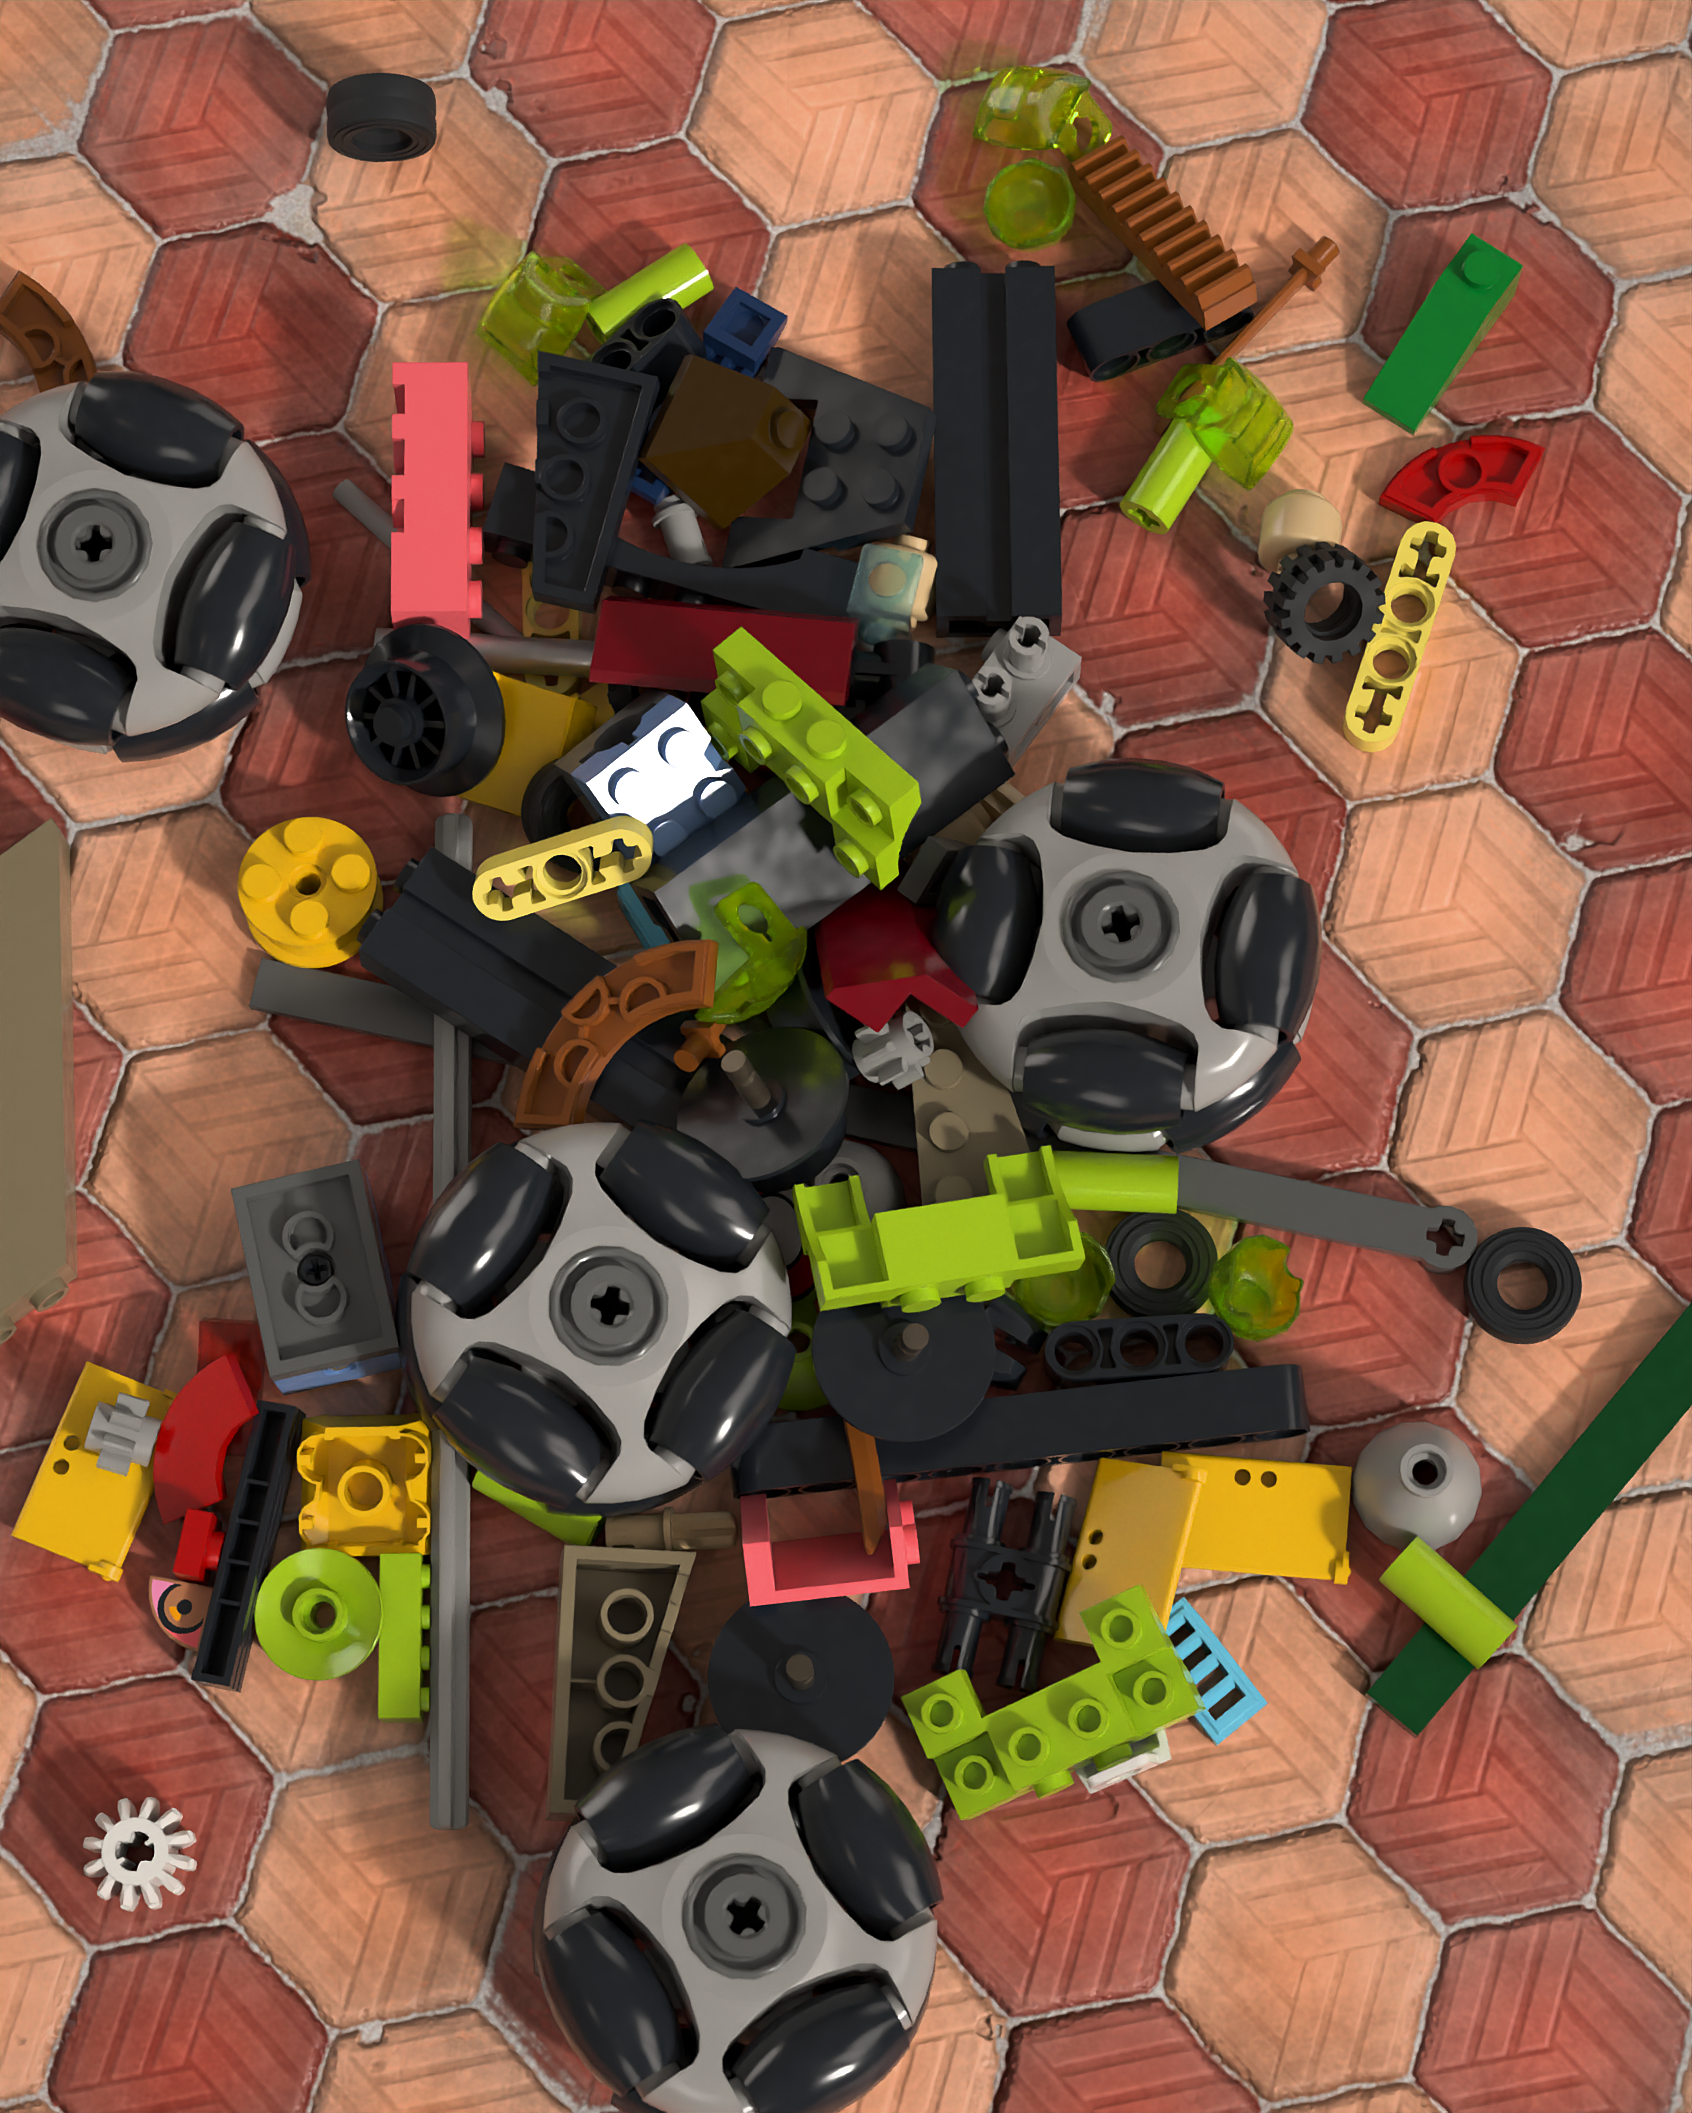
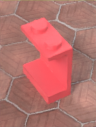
M896 1479L883 1480L888 1529L884 1530L875 1553L869 1555L864 1551L862 1532L772 1542L766 1494L740 1496L742 1544L750 1606L910 1588L907 1565L920 1563L912 1500L899 1501Z

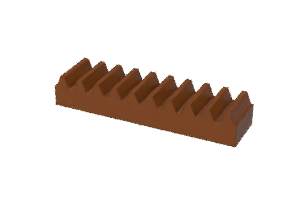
M1123 135L1116 137L1071 163V166L1068 168V174L1072 190L1206 331L1257 302L1256 283L1253 280L1250 267L1246 263L1239 266L1235 251L1232 248L1225 251L1221 237L1218 234L1213 237L1211 236L1207 222L1205 220L1198 222L1194 209L1190 205L1184 208L1180 194L1177 191L1170 194L1166 180L1163 177L1156 179L1150 163L1143 166L1139 152L1136 149L1129 151Z

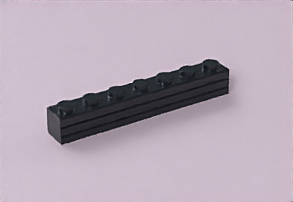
M257 1400L256 1407L259 1413L254 1416L198 1655L191 1676V1680L203 1686L240 1693L255 1634L254 1611L257 1595L262 1583L269 1574L302 1435V1419L306 1418V1414L296 1406Z

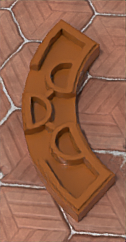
M19 270L0 297V334L11 342L24 356L35 375L40 393L74 382L86 381L89 383L98 372L87 342L72 316L48 290Z
M711 939L662 944L634 954L633 959L621 964L603 977L596 976L583 987L560 1011L563 1016L550 1032L543 1047H537L523 1079L513 1127L522 1130L545 1131L566 1125L583 1124L588 1101L599 1076L613 1055L626 1041L638 1031L665 1016L696 1008H713L719 943Z

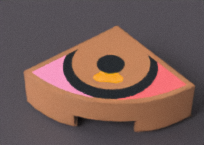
M150 1575L149 1601L157 1623L173 1641L183 1648L198 1654L213 1587Z

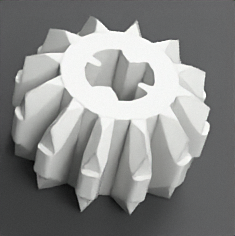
M147 1797L142 1803L138 1816L132 1801L124 1798L118 1801L120 1822L116 1823L104 1813H99L95 1818L97 1825L104 1829L107 1834L104 1840L95 1837H86L84 1839L83 1847L92 1852L101 1853L102 1857L86 1864L83 1868L84 1873L90 1878L107 1875L97 1890V1894L102 1899L109 1900L121 1890L120 1907L126 1911H134L142 1892L148 1907L157 1910L162 1907L163 1899L159 1889L161 1885H164L167 1890L176 1895H181L184 1892L185 1887L183 1883L172 1875L176 1868L185 1871H194L196 1869V1860L186 1855H178V1850L187 1848L196 1842V1836L190 1830L173 1833L183 1818V1814L179 1810L172 1808L159 1818V1800ZM143 1837H150L145 1842V1845L154 1849L152 1861H141L137 1871H131L136 1863L126 1859L128 1848L140 1847Z

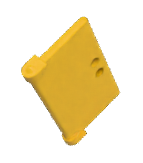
M86 1361L11 1536L88 1567L89 1572L101 1576L105 1581L119 1582L124 1571L121 1567L154 1492L153 1466L155 1447L148 1467L131 1462L127 1476L97 1468L96 1464L100 1453L84 1448L90 1424L98 1402L115 1406L119 1392L148 1400L150 1405L146 1415L160 1419L163 1422L169 1407L178 1393L166 1388L162 1392Z
M1162 1451V1467L1172 1468L1173 1463L1196 1466L1209 1473L1206 1486L1201 1487L1182 1568L1333 1580V1584L1347 1585L1348 1577L1351 1573L1349 1568L1350 1552L1346 1551L1352 1467Z
M1099 1458L1072 1562V1571L1068 1577L1057 1620L1060 1624L1058 1630H1055L1054 1640L1094 1647L1079 1612L1138 1584L1144 1586L1166 1631L1201 1487L1206 1486L1208 1471L1196 1466L1173 1463V1467L1169 1468ZM1102 1533L1103 1536L1098 1537L1095 1542L1092 1540L1096 1534Z

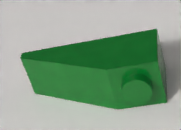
M1471 233L1436 281L1367 391L1362 403L1406 432L1414 435L1515 296L1523 265Z

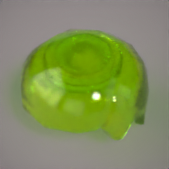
M1027 158L1019 161L1017 164H1011L1001 169L988 184L983 213L992 235L1011 249L1034 253L1055 246L1069 231L1073 224L1077 201L1072 183L1062 167L1052 166L1036 158Z
M1080 1232L1086 1259L1079 1270L1017 1279L1012 1283L1015 1302L1046 1330H1054L1060 1324L1070 1321L1093 1320L1102 1313L1110 1290L1116 1282V1272L1107 1249L1085 1232Z
M1264 1234L1246 1237L1234 1244L1212 1267L1207 1287L1210 1302L1217 1316L1226 1322L1236 1336L1255 1342L1276 1338L1288 1331L1300 1315V1292L1304 1285L1303 1279L1292 1275L1287 1267L1286 1260L1290 1253V1248L1284 1243Z

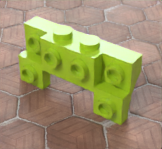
M740 627L713 649L718 678L715 680L717 688L701 700L706 723L705 730L711 737L710 742L722 759L728 761L733 757L749 773H752L760 765L768 766L785 782L798 800L804 804H810L832 824L836 843L833 847V852L844 869L857 878L863 874L876 887L882 890L899 875L898 859L902 841L911 820L921 805L918 781L743 627Z
M1051 1145L1041 1146L1039 1151L1017 1155L997 1157V1153L987 1155L983 1165L990 1192L988 1196L875 1213L871 1222L859 1175L849 1176L847 1181L811 1187H805L804 1183L794 1185L791 1194L804 1255L809 1254L820 1311L881 1302L882 1308L901 1305L903 1312H920L940 1305V1298L966 1295L968 1302L988 1301L1006 1293L1005 1288L1011 1287L1014 1280L1079 1270L1086 1258L1078 1222L1065 1198Z
M1138 1584L1079 1612L1101 1662L989 1715L986 1714L966 1670L963 1669L950 1673L901 1697L927 1758L934 1759L960 1820H971L1033 1790L1038 1799L1064 1790L1075 1783L1071 1772L1093 1762L1097 1771L1115 1766L1134 1756L1131 1744L1206 1710L1190 1672L1168 1637L1143 1585Z

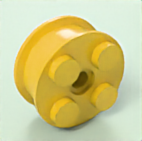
M301 817L273 826L254 841L240 865L237 880L238 896L253 937L270 956L291 966L323 968L349 959L359 952L362 944L356 939L367 918L376 909L383 912V890L370 849L353 830L330 819Z

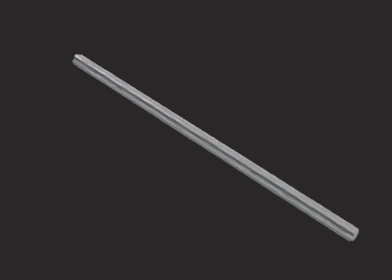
M448 813L438 817L435 821V849L472 872L473 822L470 816ZM434 1014L433 1205L450 1181L471 1162L472 1038L436 1014ZM442 1430L432 1431L430 1825L438 1830H460L466 1828L469 1824L470 1463L450 1445Z

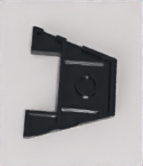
M771 347L763 382L775 386L798 409L816 410L795 509L791 519L740 516L731 523L722 568H754L774 562L783 564L801 559L804 548L819 551L835 547L839 552L913 532L937 421L936 415L928 406L780 347Z

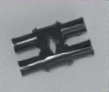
M973 1477L962 1533H956L954 1539H951L949 1547L953 1549L944 1595L937 1599L938 1611L944 1614L931 1671L945 1676L948 1675L953 1651L959 1650L956 1671L959 1669L966 1670L969 1679L972 1680L983 1623H989L990 1620L1003 1622V1626L1009 1630L999 1677L996 1678L995 1684L1001 1688L1012 1690L1018 1664H1023L1024 1669L1019 1692L1034 1694L1038 1692L1039 1688L1037 1684L1047 1637H1053L1055 1630H1058L1060 1624L1056 1621L1065 1575L1070 1574L1072 1571L1070 1558L1065 1556L1074 1509L1077 1507L1078 1501L1061 1494L1055 1521H1051L1050 1513L1055 1493L1046 1491L1036 1492V1503L1026 1547L1019 1548V1550L1006 1548L1005 1543L1000 1541L1010 1494L1013 1493L1014 1487L997 1480L992 1504L988 1507L985 1502L990 1479ZM1001 1570L1013 1572V1583L1023 1587V1592L1018 1590L1012 1591L1008 1601L997 1599L996 1587L986 1584V1579L997 1580Z

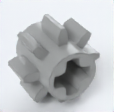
M901 1009L894 1013L879 1033L865 1024L864 1027L855 1031L857 1039L853 1041L852 1054L858 1069L869 1081L879 1082L882 1086L892 1081L899 1090L924 1077L921 1067L930 1063L928 1056L933 1052L934 1043L928 1026L918 1014Z
M119 1392L115 1406L98 1402L84 1445L85 1449L100 1453L96 1464L97 1468L127 1476L131 1462L148 1467L162 1420L146 1415L150 1405L148 1400Z

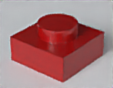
M191 1508L186 1510L173 1567V1573L183 1582L208 1586L212 1570L218 1571L226 1533L221 1532L222 1522L212 1512Z

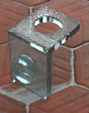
M865 544L863 546L847 607L849 618H859L858 638L861 641L874 646L875 643L883 640H913L911 614L924 566V559L921 555L873 544ZM881 564H894L900 567L906 576L904 587L895 595H879L869 585L871 572Z

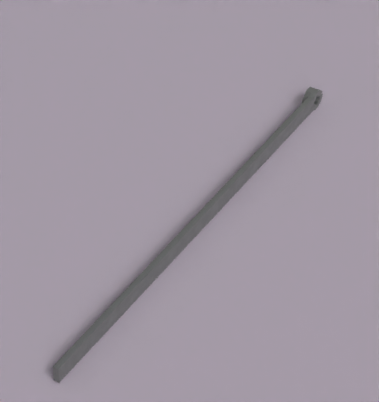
M264 958L261 959L249 1004L251 1010L434 1049V1013L393 986L310 968L295 967ZM472 1038L473 1058L514 1066ZM849 1084L848 1098L844 1109L846 1116L845 1138L918 1153L913 1097ZM1023 1129L1030 1152L1039 1151L1041 1146L1051 1145V1149L1057 1151L1179 1156L1177 1209L1418 1260L1423 1263L1425 1270L1441 1275H1449L1453 1270L1463 1267L1469 1262L1477 1246V1230L1473 1220L1464 1211L1452 1206L1428 1208L1161 1150L1141 1152L1104 1151L1058 1139L1057 1135L1040 1140ZM1441 1225H1447L1453 1228L1455 1236L1461 1238L1462 1247L1452 1246L1448 1256L1439 1255L1436 1253V1243L1426 1239L1428 1231H1438Z

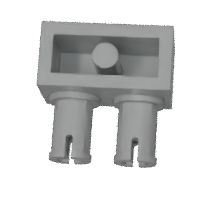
M1019 616L1008 632L1003 628L998 629L988 641L981 654L980 659L985 663L971 680L979 693L976 705L985 721L993 724L1007 742L1009 751L1005 756L1012 768L1079 680L1082 657L1051 637L1047 626L1035 617Z

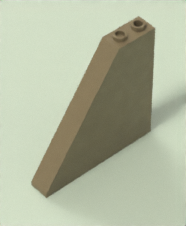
M52 818L0 855V1345L16 1332V1322L34 1309L42 1312L57 1304L68 1293L69 1287L67 1284L78 1277L70 845Z

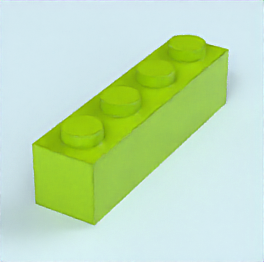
M421 1553L380 1554L379 1590L383 1601L384 1617L379 1636L378 1719L382 1723L424 1722V1712H430V1687H424V1671H430L431 1646H424L425 1630L431 1629V1605H425V1589H431V1564H425V1558Z

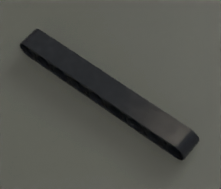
M1280 1364L984 1398L963 1423L942 1436L912 1443L891 1442L875 1437L874 1440L882 1484L883 1480L896 1479V1483L899 1484L1098 1461L1099 1458L1115 1459L1162 1453V1451L1175 1452L1279 1440L1301 1436L1309 1433L1311 1430L1302 1367L1296 1364ZM840 1415L768 1423L757 1440L730 1466L733 1498L740 1500V1496L766 1494V1498L769 1499L856 1489L843 1418Z

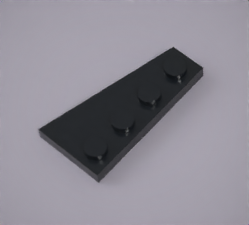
M538 350L537 372L539 381L538 400L536 403L537 459H535L536 509L533 531L532 593L534 600L537 602L596 614L639 460L637 457L645 442L660 383L658 376Z

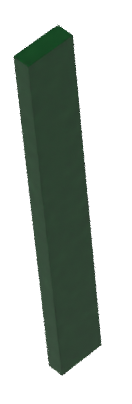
M1692 1302L1463 1576L1511 1620H1515L1692 1406ZM1424 1623L1364 1696L1416 1739L1475 1667L1427 1623Z

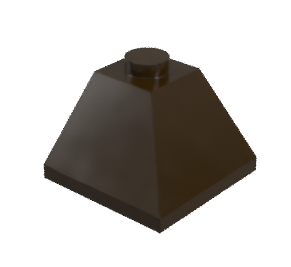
M687 355L680 365L637 459L713 528L724 529L791 473L813 422L775 386L696 355Z

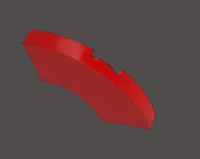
M1502 435L1470 436L1469 440L1450 443L1436 449L1432 447L1410 460L1395 474L1380 495L1378 505L1415 523L1428 521L1438 524L1448 513L1468 503L1496 501L1516 507L1543 457L1545 447L1530 441Z
M234 1353L215 1360L189 1380L175 1397L162 1422L155 1447L153 1479L158 1510L164 1525L185 1517L187 1508L201 1510L228 1498L223 1476L227 1447L239 1427L259 1413Z

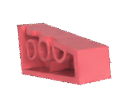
M392 362V385L397 414H392V441L396 475H392L391 499L393 527L397 528V532H391V617L393 630L410 624L429 623L443 626L465 639H470L471 619H482L483 613L482 581H471L472 564H483L484 559L483 527H473V511H484L485 505L484 474H474V458H485V421H473L468 362Z

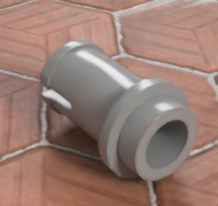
M678 495L669 496L658 505H654L653 508L656 515L652 518V524L655 529L662 531L670 558L690 564L712 567L713 561L709 557L696 519L699 514Z

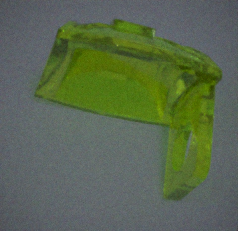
M1010 66L1003 68L997 73L985 92L977 112L973 136L989 144L1009 149L1050 150L1056 149L1058 146L1072 163L1106 144L1112 133V123L1089 94L1088 90L1092 84L1090 79L1075 73L1049 67ZM1075 117H1088L1092 124L1090 143L1082 151L1077 145V129L1072 124Z
M531 251L516 265L497 288L485 307L473 334L528 383L536 386L539 381L537 372L538 350L564 356L584 323L592 301L606 293L607 290L570 258L565 256L541 257L535 251ZM563 273L568 274L578 282L568 280Z
M1228 357L1223 365L1192 363L1184 365L1155 407L1156 412L1163 418L1187 419L1185 423L1215 465L1228 477L1249 491L1255 487L1271 468L1294 431L1292 419L1273 392L1255 374L1231 357ZM1202 380L1205 390L1201 395H1193L1190 399L1178 403V399L1186 387L1195 381Z
M749 882L721 899L714 906V914L749 959L715 991L713 1008H700L694 1015L698 1021H716L717 1024H733L760 1014L768 1009L788 989L794 980L793 977L804 961L807 948V930L804 926L795 929L764 888L757 882ZM751 905L763 913L767 920V934L771 937V942L762 933H755L742 923L738 913L739 906Z

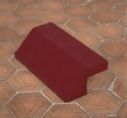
M610 595L602 600L590 665L589 682L711 693L717 688L715 680L718 678L713 649L740 627H743L829 704L845 705L849 699L853 648L857 644L859 618Z
M899 870V875L882 890L871 882L813 925L825 999L875 1032H880L910 994L961 1028H964L978 1011L975 991L969 988L949 968L931 942V929L936 905L915 904L897 891L907 873L906 871Z

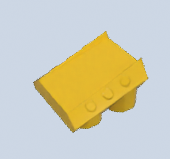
M492 671L499 685L505 708L506 726L502 751L492 772L483 782L475 788L454 797L521 818L523 795L533 776L543 766L563 757L596 731L593 723L598 707L578 698L569 697ZM574 802L568 808L567 817L568 813L572 811Z
M418 1413L408 1415L344 1416L323 1414L302 1419V1443L297 1450V1469L302 1475L301 1512L299 1514L301 1551L313 1548H326L341 1551L350 1556H380V1554L391 1553L431 1554L432 1431L428 1430L421 1416Z

